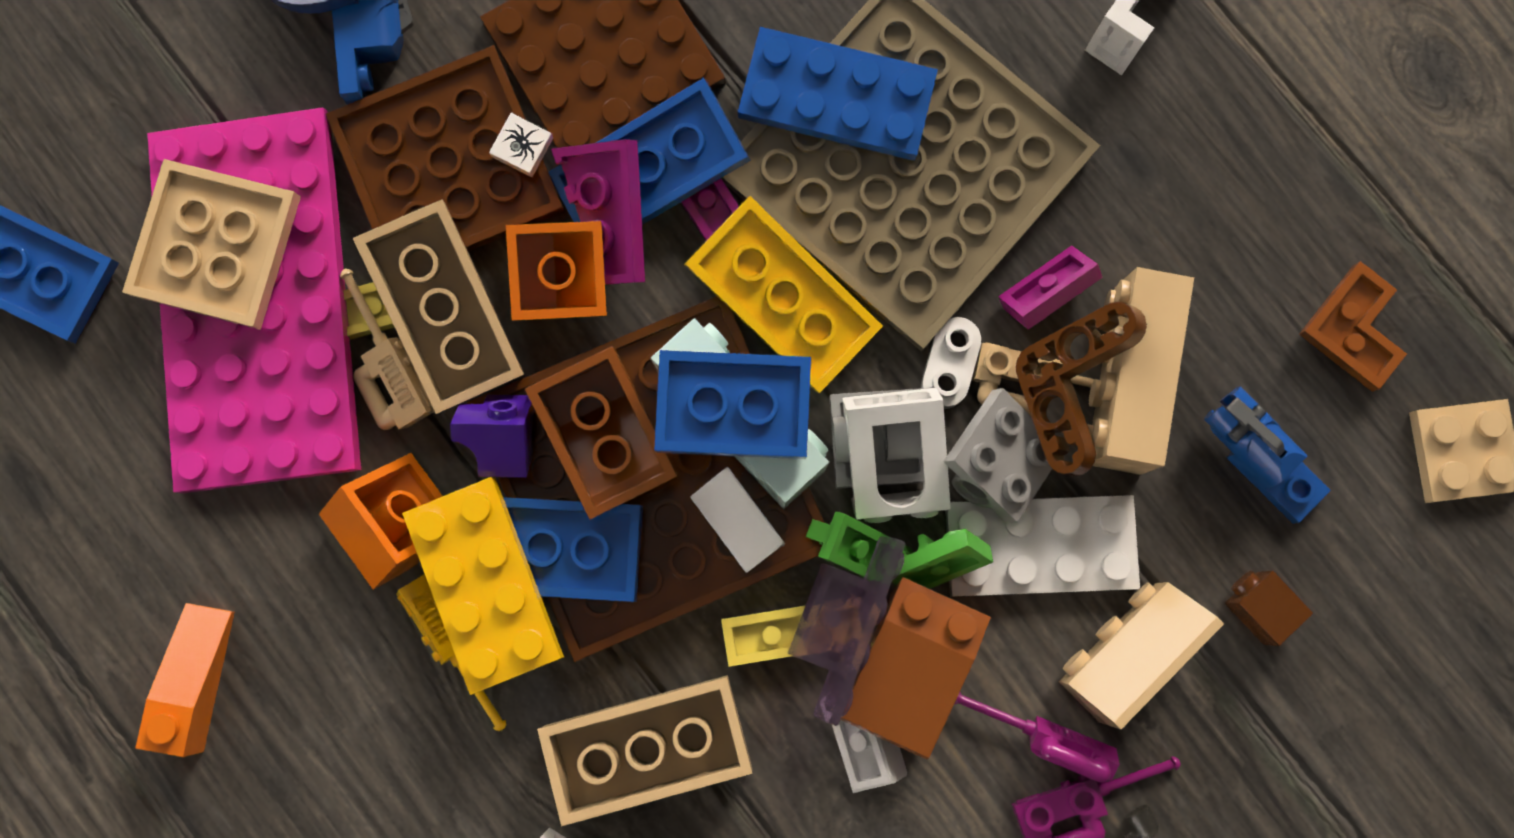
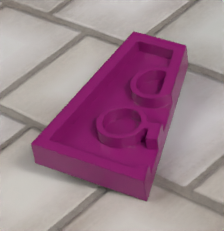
M624 139L551 149L555 163L562 165L568 183L564 190L569 204H575L580 222L601 221L605 285L645 282L638 142L636 140Z

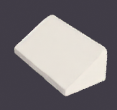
M728 467L690 496L746 573L785 545L784 541Z
M849 693L825 701L853 793L894 784L907 776V769L900 747L839 719Z

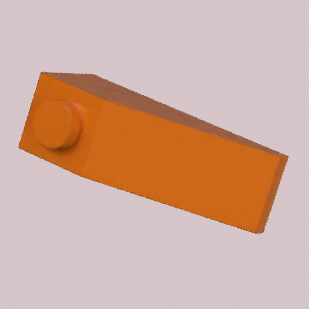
M190 603L185 604L146 699L136 749L179 757L204 752L234 611Z

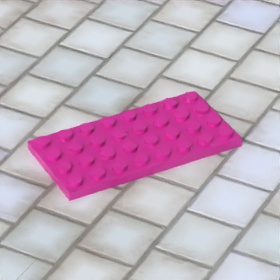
M323 107L147 133L152 195L163 160L166 159L294 191L301 196L261 330L160 304L173 492L183 494L361 470L350 337L347 336V327L349 326L347 302L344 300L343 291L345 290V281L340 278V273L344 268L332 132L326 117L328 111Z

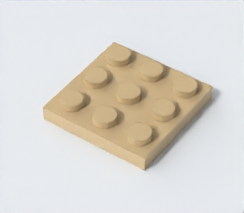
M164 159L122 292L133 297L261 330L301 196L294 191Z

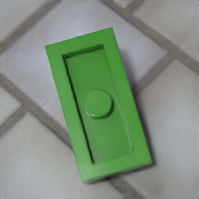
M836 511L830 525L812 519L805 536L808 539L820 542L819 544L822 545L818 557L878 584L896 541L849 515Z
M967 529L948 532L937 541H933L926 535L920 534L917 536L919 543L917 552L913 553V550L903 543L895 547L896 561L889 563L890 570L886 571L887 580L895 585L904 577L931 589L993 563L991 546Z

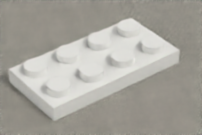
M1134 495L1032 499L1018 522L1006 523L991 508L980 507L971 502H950L951 509L945 510L947 533L967 529L991 546L993 563L950 580V597L1140 589Z

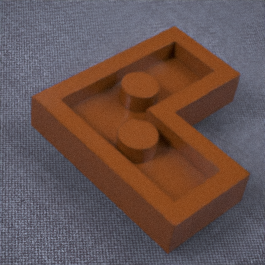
M1361 261L1351 267L1299 333L1301 337L1372 392L1379 390L1407 355L1406 352L1370 325L1397 289Z

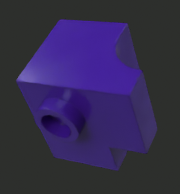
M487 394L483 404H459L450 423L451 441L464 444L474 453L477 460L478 477L526 478L533 458L532 428L535 409L528 395Z

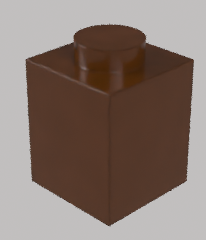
M1253 571L1247 572L1233 584L1231 590L1235 594L1225 602L1227 607L1263 645L1280 646L1313 614L1274 571H1261L1256 574Z

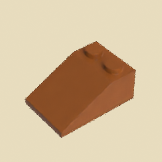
M613 346L525 388L589 519L677 477L667 454L654 451L655 429Z
M902 577L890 594L839 719L926 760L929 759L976 658L991 617Z

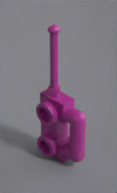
M961 692L954 703L955 705L957 703L1021 729L1022 733L1030 736V749L1036 756L1097 782H1106L1108 779L1112 781L1120 765L1115 747L1039 716H1036L1034 722L1028 719L1025 721L961 695Z
M1171 756L1170 760L1108 782L1097 783L1093 779L1079 775V780L1070 783L1069 780H1064L1060 782V787L1016 800L1011 805L1023 838H1104L1105 829L1100 817L1108 815L1102 798L1103 796L1110 794L1109 791L1172 769L1178 770L1181 762L1177 757ZM1078 815L1083 827L1055 837L1051 836L1050 827L1053 823Z

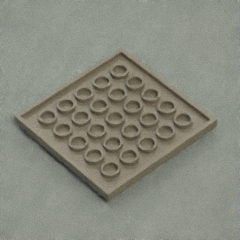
M868 0L830 43L938 69L916 160L912 161L757 123L741 141L751 161L721 179L726 186L744 201L747 197L751 196L824 269L922 352L1101 145L927 1Z

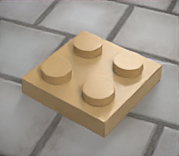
M1508 399L1409 412L1425 503L1514 492V429Z

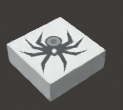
M510 113L489 153L492 158L533 177L553 140V135Z

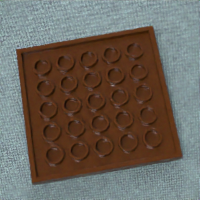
M716 296L492 391L488 395H527L525 388L613 346L655 429L658 374L651 357L690 321L695 318L703 328L708 323H711L729 343L726 348L730 353L750 354L731 309ZM487 394L467 402V404H483ZM535 411L532 428L533 458L527 477H498L505 496L509 498L581 502ZM666 453L677 477L623 503L643 506L637 602L548 597L574 662L817 557L822 545L819 544L820 542L808 539L805 536L812 519L823 523L824 520L809 486L783 510L734 456ZM726 467L731 470L785 543L784 546L748 573L744 571L690 498V496Z

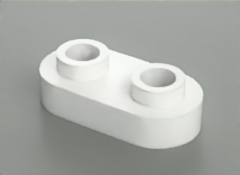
M962 317L950 318L933 338L921 381V388H936L943 399L944 409L956 406L967 395L981 346L979 329L973 322ZM955 332L963 334L966 338V345L963 347L954 346L950 340L951 334ZM939 377H950L954 382L953 390H942L938 385Z

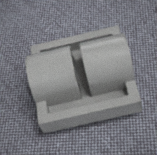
M923 388L830 394L836 489L852 488L848 432L842 398L921 390ZM920 421L872 426L877 486L924 483Z
M1004 388L991 391L943 461L956 473L952 479V485L963 498L977 506L991 508L1006 523L1018 522L1052 470L1045 457L1032 417Z

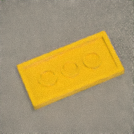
M751 196L747 197L684 264L777 355L811 357L810 386L817 393H820L883 327Z
M489 477L402 513L470 695L564 658L496 478Z

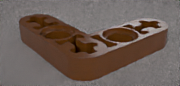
M1124 302L1109 303L1028 346L1017 358L1016 374L1045 457L1050 467L1058 473L1073 476L1083 475L1095 463V445L1071 378L1134 347L1142 340L1147 328L1146 317L1141 310ZM1119 316L1129 319V322L1123 325V335L1113 331L1109 332L1119 325ZM1097 329L1108 333L1101 335ZM1085 334L1089 339V350L1083 358L1075 360L1071 355V343L1078 335ZM1059 358L1062 364L1054 362L1053 360ZM1038 359L1052 361L1041 368L1042 376L1034 375V370L1039 367ZM1060 397L1064 402V414L1059 421L1051 423L1046 414L1047 405L1052 399ZM1063 432L1064 437L1055 436V433ZM1068 444L1078 446V451L1072 455L1073 462L1064 460V455L1070 452Z

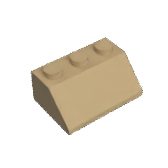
M1149 582L1144 584L1128 601L1133 607L1121 619L1117 616L1109 619L1096 633L1100 640L1087 653L1083 649L1078 651L1063 667L1067 674L1059 683L1099 723L1122 729L1224 625L1216 615L1169 582L1155 583L1153 586Z

